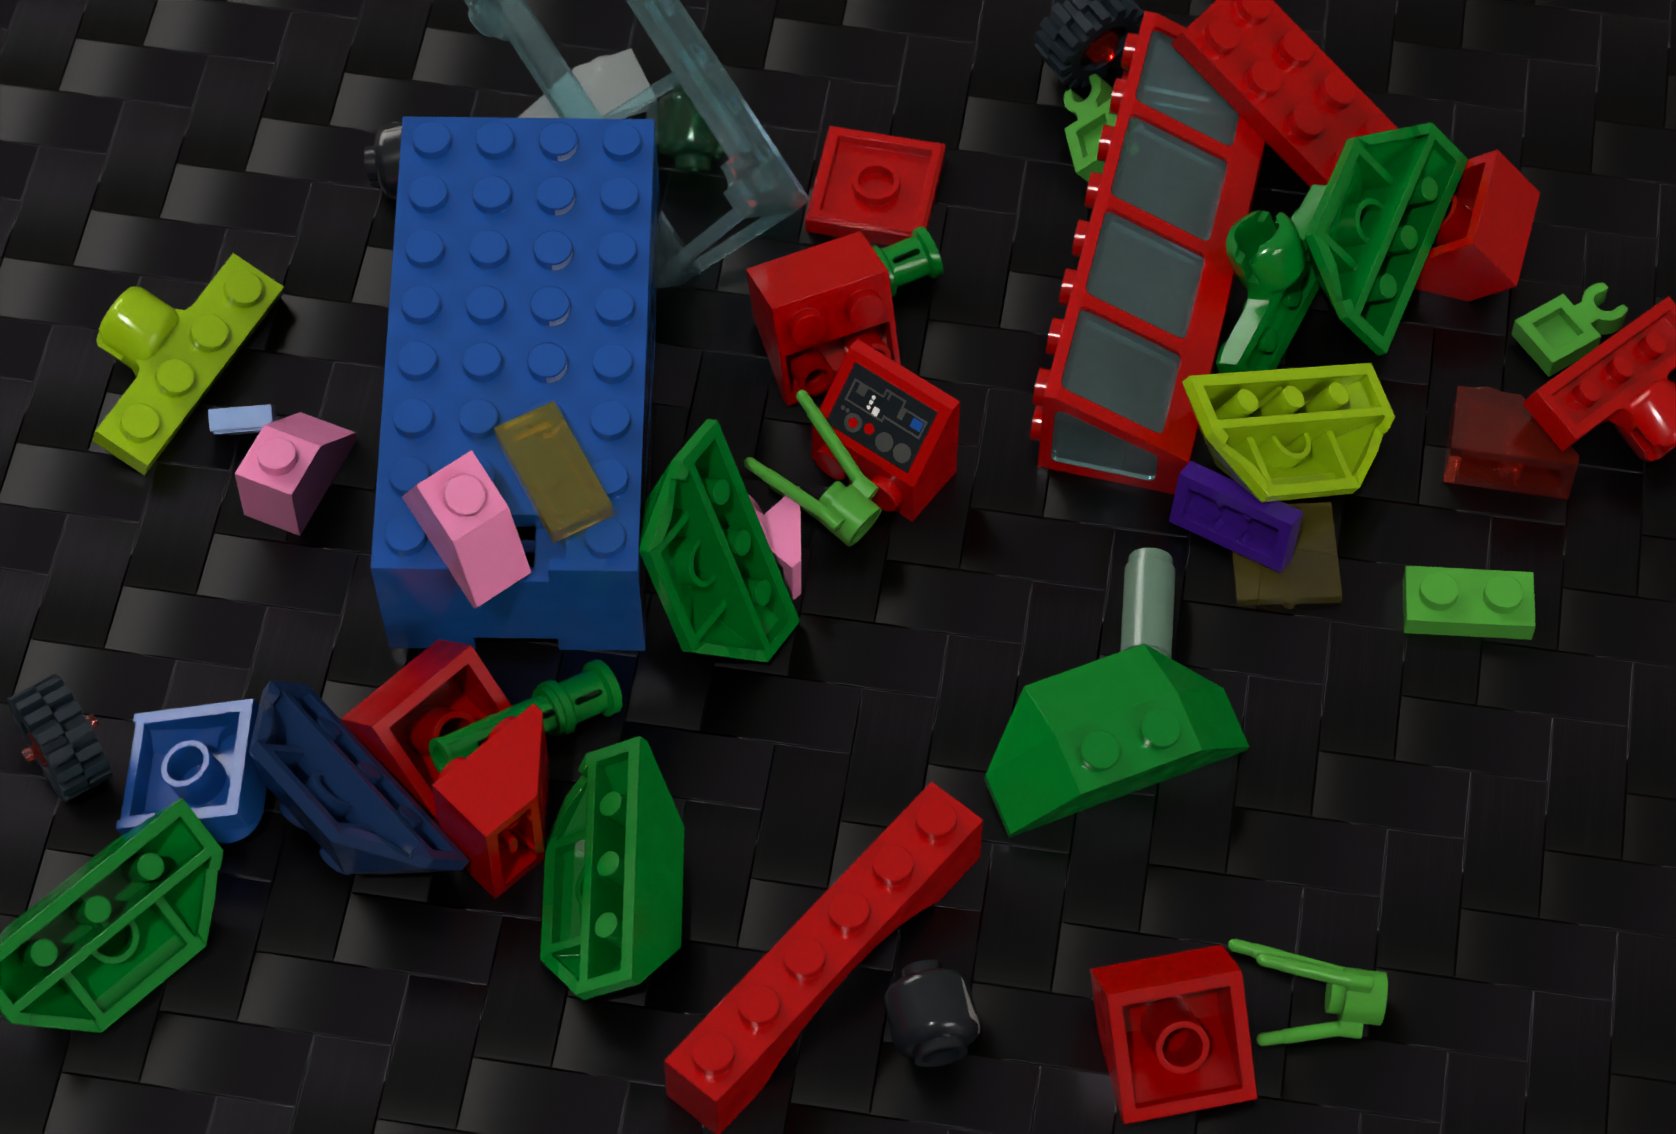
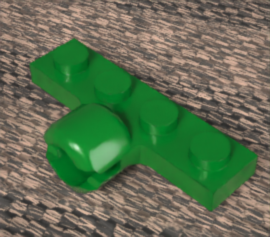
M1312 184L1302 205L1294 212L1292 219L1284 212H1280L1276 216L1277 220L1274 224L1270 212L1257 210L1243 216L1229 230L1225 244L1226 254L1238 281L1247 288L1248 299L1230 337L1222 344L1219 350L1218 359L1215 362L1219 373L1276 370L1321 286L1315 275L1305 234L1327 185Z

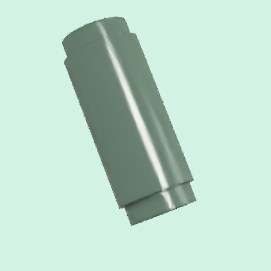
M1141 548L1133 551L1128 557V563L1124 570L1120 652L1144 643L1172 659L1176 570L1173 566L1172 556L1162 549Z

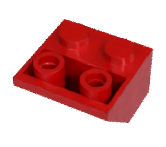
M861 231L746 269L753 317L781 395L787 406L798 403L796 393L799 390L807 391L811 398L827 393L850 346L857 339L901 365L889 272Z
M534 703L517 717L509 716L499 722L491 731L484 744L469 756H461L448 763L432 785L439 827L470 860L464 869L494 899L498 898L545 859L550 768L543 711Z

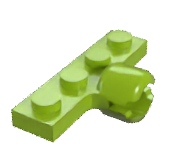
M233 253L195 303L186 310L174 309L141 286H132L124 291L104 316L96 341L99 348L131 368L137 378L95 430L92 441L145 476L279 300L284 286Z

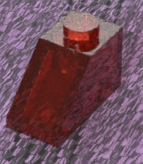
M1457 387L1449 419L1443 482L1568 499L1578 467L1579 454L1571 446L1563 452L1559 449L1522 404L1525 399L1521 394L1500 392L1492 387Z

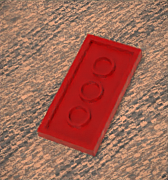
M1216 0L1171 43L1173 48L1310 187L1312 184H1328L1347 139L1398 129L1273 0Z

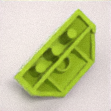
M1372 363L1191 375L1182 382L1191 409L1215 465L1261 503L1354 493L1360 488L1379 450L1383 435L1389 430L1395 418Z

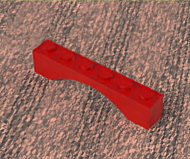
M931 782L664 1060L667 1096L713 1133L721 1134L764 1088L779 1062L803 1028L850 972L899 926L922 910L939 902L981 857L983 819L935 783Z

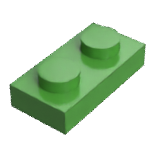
M1405 566L1402 579L1404 633L1532 640L1536 627L1533 572Z

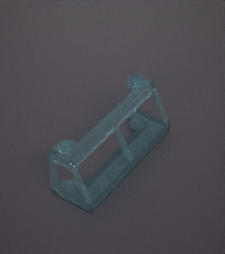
M464 0L470 8L468 10L469 19L481 34L489 38L495 36L501 40H510L559 118L625 119L678 84H681L729 158L721 166V169L728 182V189L724 192V195L733 209L687 246L683 244L661 210L657 289L680 286L792 215L810 200L680 0H626L672 70V73L604 116H600L526 0ZM761 217L702 256L694 259L743 219Z

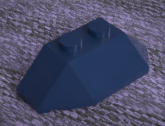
M269 681L262 692L249 752L264 784L281 802L279 805L281 813L292 824L306 830L321 846L319 850L320 856L331 868L344 875H388L463 870L470 860L308 684Z

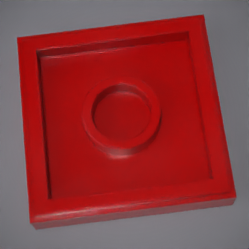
M829 126L805 218V231L836 237H843L861 231L868 242L889 246L911 237L912 230L919 226L925 227L928 231L945 162L946 144Z

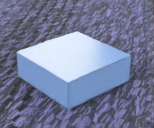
M272 404L208 409L210 432L217 436L260 433L264 425L277 421V408Z

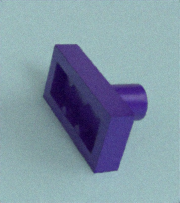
M1190 461L1179 473L1169 522L1281 573L1292 560L1303 512L1280 501L1261 503L1236 481Z

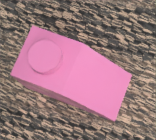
M301 412L264 425L235 472L244 515L300 536L357 441L356 433Z
M472 450L423 480L402 496L404 502L443 562L449 568L452 576L474 609L531 573L510 509Z

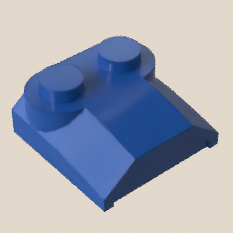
M255 699L134 714L133 723L135 724L121 818L117 820L116 830L121 835H124L177 799L183 798L217 842L232 843L248 836L258 826L263 816L267 786L264 784L249 752L259 704Z

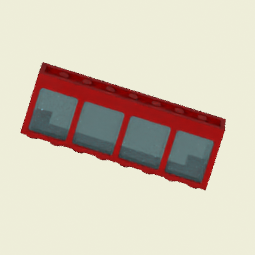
M1145 11L1139 34H1127L1121 68L1129 69V71L1124 70L1122 79L1116 78L1109 114L1117 115L1115 126L1104 124L1097 161H1103L1105 165L1102 173L1091 172L1084 208L1093 210L1090 221L1079 219L1076 227L1072 256L1080 257L1077 270L1066 268L1059 305L1067 306L1064 319L1053 317L1046 354L1054 356L1051 370L1040 368L1037 375L1032 402L1036 407L1029 439L1040 442L1039 467L1175 495L1179 473L1190 461H1193L1200 432L1182 382L1191 375L1213 374L1236 279L1226 254V239L1229 230L1235 222L1252 211L1267 143L1173 48L1171 43L1186 28L1158 13Z

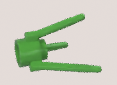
M799 390L796 393L798 402L852 484L846 487L842 482L837 481L828 488L818 501L752 457L744 460V467L769 484L771 490L782 497L787 496L799 504L801 510L820 521L823 526L846 546L851 547L868 532L881 513L882 509L871 500L879 490V487L862 473L807 391Z
M1234 938L1228 942V948L1231 951L1256 958L1257 963L1261 966L1327 982L1325 1011L1326 1013L1337 1014L1338 1021L1260 1033L1256 1040L1260 1046L1289 1044L1337 1036L1361 1039L1364 1024L1381 1026L1385 1015L1388 993L1386 972L1342 967Z

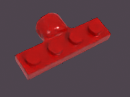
M1669 296L1541 386L1522 402L1538 422L1540 428L1549 435L1562 452L1601 423L1607 421L1614 423L1617 433L1637 457L1648 463L1660 459L1676 447V384L1668 380L1667 377L1669 373L1676 369V304Z

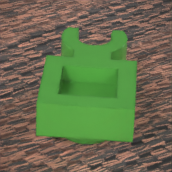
M1095 73L1089 77L1092 90L1086 100L1082 99L1071 89L1064 94L1065 107L1078 118L1076 122L1065 128L1076 173L1087 182H1089L1091 172H1103L1105 162L1097 161L1104 124L1115 126L1117 115L1109 114L1113 88ZM1132 132L1124 161L1137 154Z
M1597 283L1586 289L1582 301L1575 306L1564 294H1561L1516 319L1511 335L1550 377L1598 347L1601 335L1612 334L1618 331L1625 322L1628 308L1623 304L1612 311L1599 309L1597 306L1605 301L1608 286L1605 283Z

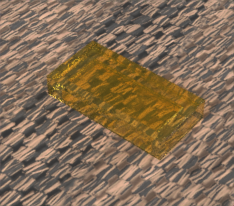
M554 401L494 427L497 442L553 543L613 516V507Z

